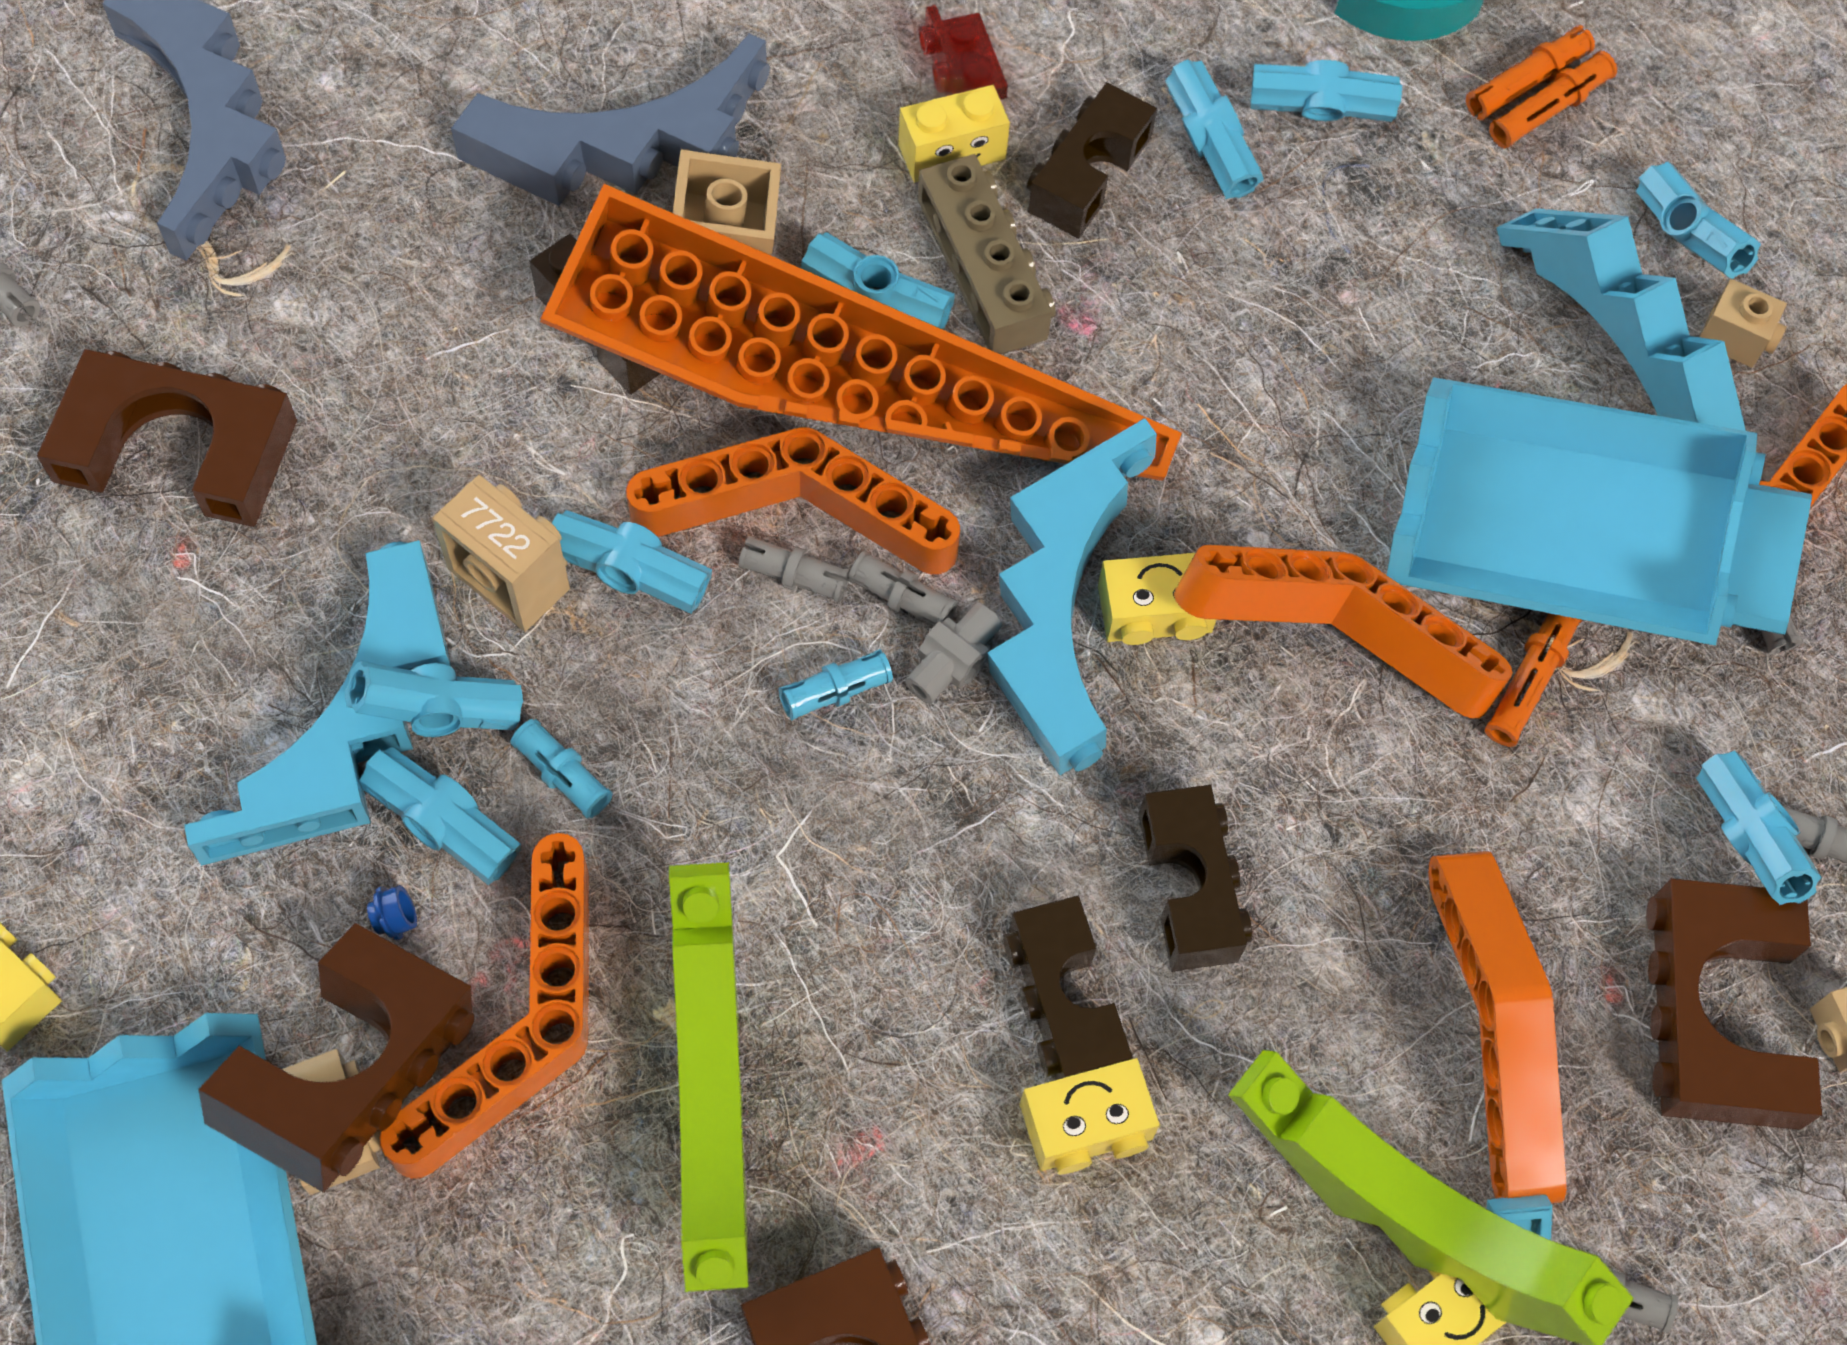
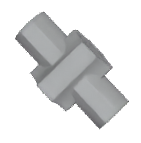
M975 603L957 624L949 617L944 621H939L929 631L918 649V657L923 661L905 679V683L911 692L923 702L932 704L950 683L959 689L966 684L968 685L979 674L988 659L987 652L990 649L985 645L1002 627L999 617L984 604Z

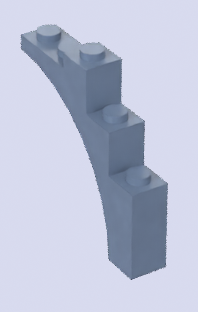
M105 0L102 5L115 36L143 51L170 74L188 99L192 128L188 161L174 197L157 222L169 253L187 261L195 249L208 240L212 227L224 211L236 203L240 190L245 188L260 195L268 183L281 174L286 156L277 129L255 119L260 111L263 99L253 70L233 62L241 45L230 13L200 0Z
M749 33L724 61L699 80L665 97L629 108L594 113L546 112L513 106L477 93L451 127L457 158L557 206H560L570 191L574 192L580 187L586 172L636 195L647 179L652 180L657 175L662 161L678 167L681 150L731 157L737 156L739 141L736 140L735 125L741 120L746 108V102L754 90L760 91L769 77L770 64L767 63L766 41Z

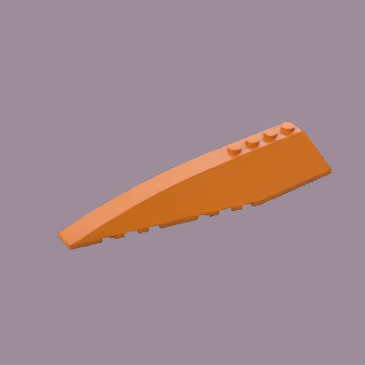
M603 184L540 319V322L738 407L1063 464L1073 461L1145 418L1157 434L1156 453L1150 466L1137 475V477L1163 481L1166 477L1182 432L606 184Z

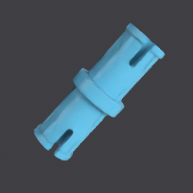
M879 649L839 666L834 662L822 667V672L799 682L779 687L778 691L783 709L792 721L824 706L835 704L839 707L850 702V697L860 692L892 682L893 675L886 655Z
M537 719L526 721L515 731L510 741L511 745L518 749L542 773L541 780L549 788H558L582 812L585 818L595 817L609 804L613 796L612 791L604 787L581 764L582 757L573 748L565 749Z

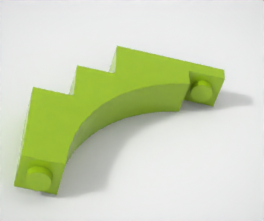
M729 862L669 866V887L673 927L672 951L679 1076L681 1246L685 1292L748 1288L747 1202L739 1057V1017Z
M1262 1050L1228 1094L1335 1215L1379 1226L1414 1266L1460 1278L1497 1320L1582 1345H1603L1633 1301V1296L1597 1255L1570 1248L1528 1231L1453 1190L1386 1143L1352 1115L1334 1097L1313 1093L1278 1052Z

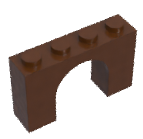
M84 349L37 454L51 481L103 493L125 442L139 427L163 416H192L207 422L213 427L211 444L192 487V492L203 515L255 527L297 423V418L287 393L268 384L252 386L234 382L217 373L202 375L183 371L179 367L167 362L151 364L133 360L129 356L117 351L101 353Z
M1670 878L1649 899L1646 911L1647 927L1649 930L1654 931L1655 950L1651 953L1649 959L1648 977L1650 983L1656 985L1657 1005L1652 1010L1650 1031L1653 1040H1658L1659 1061L1655 1064L1653 1070L1652 1086L1655 1096L1661 1097V1116L1795 1130L1803 1129L1822 1116L1819 1059L1816 1057L1757 1052L1730 1042L1713 1027L1702 1008L1699 997V978L1706 962L1720 958L1790 964L1811 946L1808 899L1800 904L1791 902L1780 905L1763 887Z
M356 923L318 961L321 998L375 1027L388 1042L381 1056L370 1067L352 1077L332 1082H314L295 1077L239 1045L198 1089L204 1124L323 1193L339 1175L346 1176L355 1168L367 1142L378 1130L385 1131L392 1125L400 1112L404 1099L416 1086L419 1088L423 1087L431 1079L438 1066L440 1057L452 1044L459 1045L467 1037L475 1018L472 1013L471 985Z
M880 1247L741 1304L742 1315L754 1345H931L920 1318L917 1317L909 1321L900 1298L908 1295L909 1292L897 1261L894 1259L886 1263Z

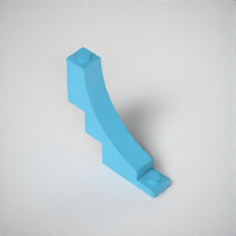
M1536 208L1496 227L1501 246L1522 248L1523 252L1531 253L1536 273L1570 295L1601 325L1637 374L1658 416L1746 431L1725 342L1690 336L1676 278L1642 274L1628 216Z
M1145 418L1010 497L1011 521L1034 553L999 573L1000 595L1024 631L987 652L989 673L1059 775L1072 768L1075 771L1088 768L1103 755L1102 750L1106 748L1107 729L1090 701L1081 680L1075 658L1072 638V617L1080 581L1093 550L1109 525L1127 506L1128 482L1124 476L1126 475L1128 478L1139 475L1150 466L1155 458L1157 434Z
M420 540L410 543L392 542L384 545L380 550L365 553L369 575V605L365 630L351 669L359 661L412 670L423 664L431 663L451 666L430 572ZM349 671L330 705L307 732L289 749L266 766L237 782L241 811H213L201 817L200 821L184 825L188 847L201 866L371 823L365 793L359 782L361 774L358 763L368 761L379 749L384 751L393 747L399 752L412 750L413 746L407 721L355 713L353 708L347 707L345 689L350 678Z

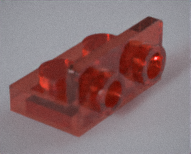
M936 5L927 6L925 10V25L920 26L918 29L919 41L923 54L925 56L931 55L933 59L932 73L938 93L945 92L946 96L994 85L999 99H1007L1008 85L980 13L941 20Z

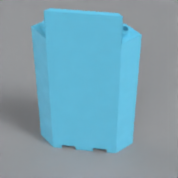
M1433 377L1425 399L1418 445L1409 467L1402 513L1393 535L1387 576L1401 585L1715 646L1721 626L1731 628L1732 625L1785 635L1790 618L1812 494L1759 485L1766 454L1756 452L1757 433Z
M205 1013L174 1036L119 1035L88 1058L32 1057L2 1079L36 1345H317L286 1171L207 1126L203 1120L198 1089L239 1045L266 1060L258 1014Z

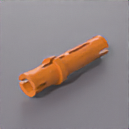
M1577 25L1551 43L1543 42L1536 46L1532 51L1533 54L1497 75L1486 84L1469 92L1465 99L1471 115H1477L1478 120H1484L1546 80L1553 81L1556 74L1594 51L1595 41L1591 32L1588 29L1583 31L1584 26Z
M1598 51L1576 68H1566L1556 74L1553 83L1529 97L1497 120L1495 119L1490 122L1489 132L1492 139L1501 148H1509L1514 142L1544 124L1568 106L1576 107L1586 101L1589 92L1616 76L1617 65L1615 60L1609 53Z
M1548 613L1538 633L1529 636L1524 645L1526 655L1512 681L1509 683L1491 721L1485 727V733L1490 739L1503 746L1513 747L1517 745L1519 736L1534 708L1540 701L1541 695L1555 669L1565 664L1569 656L1567 646L1579 623L1582 622L1581 619ZM1551 638H1554L1544 660L1540 662V659L1548 643L1550 642ZM1528 682H1531L1520 705L1516 707L1515 705Z

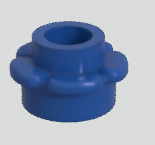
M401 885L390 889L380 886L376 889L373 901L367 904L370 923L378 935L386 934L389 938H393L396 941L401 940L404 932L415 929L417 926V916L413 902L408 892Z

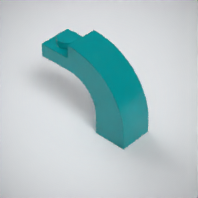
M1338 0L1334 14L1360 30L1379 37L1401 41H1423L1443 37L1465 27L1479 15L1484 0Z

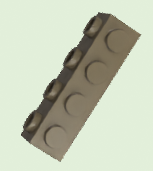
M976 154L919 170L918 202L987 348L996 353L1004 354L1048 340L1051 318L1055 317L1056 314L1052 295L1047 288L1041 289L1035 277L1036 267L1034 259L1027 248H1021L1016 238V224L1011 212L1008 209L1002 210L997 199L998 191L992 173L989 170L983 171Z

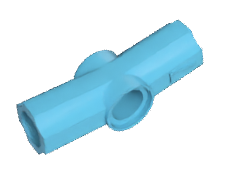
M1187 59L1173 66L1171 74L1165 79L1168 91L1177 109L1183 116L1181 120L1200 158L1204 156L1225 199L1241 198L1253 192L1255 187L1264 179L1250 147L1247 146L1243 138L1245 135L1229 99L1226 95L1221 97L1202 60L1195 62Z
M1316 60L1309 62L1305 67L1254 64L1250 109L1302 112L1305 118L1316 121H1335L1347 116L1392 122L1397 117L1398 108L1401 103L1402 85L1400 77L1349 71L1347 64L1334 60Z
M1667 161L1661 165H1651L1639 177L1640 183L1636 193L1660 220L1663 231L1689 251L1695 253L1731 279L1742 273L1747 274L1759 260L1757 255L1761 243L1711 209L1673 164Z
M827 232L822 235L820 233L817 234L808 245L806 254L801 260V269L944 330L949 320L954 304V293L901 274L896 264L889 258L880 255L866 256ZM877 287V288H882V289L874 290V289H870V288Z
M568 510L562 514L557 513L552 521V524L561 534V549L568 563L596 572L599 579L619 592L635 594L640 590L690 614L698 608L711 580L712 569L663 547L660 539L646 527L632 522H623L616 528Z
M359 661L350 670L349 682L345 689L346 706L353 708L355 713L411 722L412 731L424 737L445 736L454 733L460 727L514 730L520 722L523 704L521 685H516L514 680L456 676V672L451 666L440 663L423 664L412 670Z
M393 747L384 751L379 749L367 761L364 773L359 779L362 789L389 810L391 809L399 815L409 831L426 846L437 851L441 848L444 849L488 886L493 881L499 880L512 866L513 861L521 851V844L495 824L494 821L480 812L474 798L458 782L446 775H440L438 778L434 777Z
M1735 750L1726 754H1716L1701 765V772L1696 779L1725 821L1721 824L1724 834L1745 861L1753 866L1756 875L1770 896L1780 905L1791 902L1800 904L1816 893V885L1822 877L1796 836L1800 834V830L1786 809L1771 793L1765 791L1746 760Z

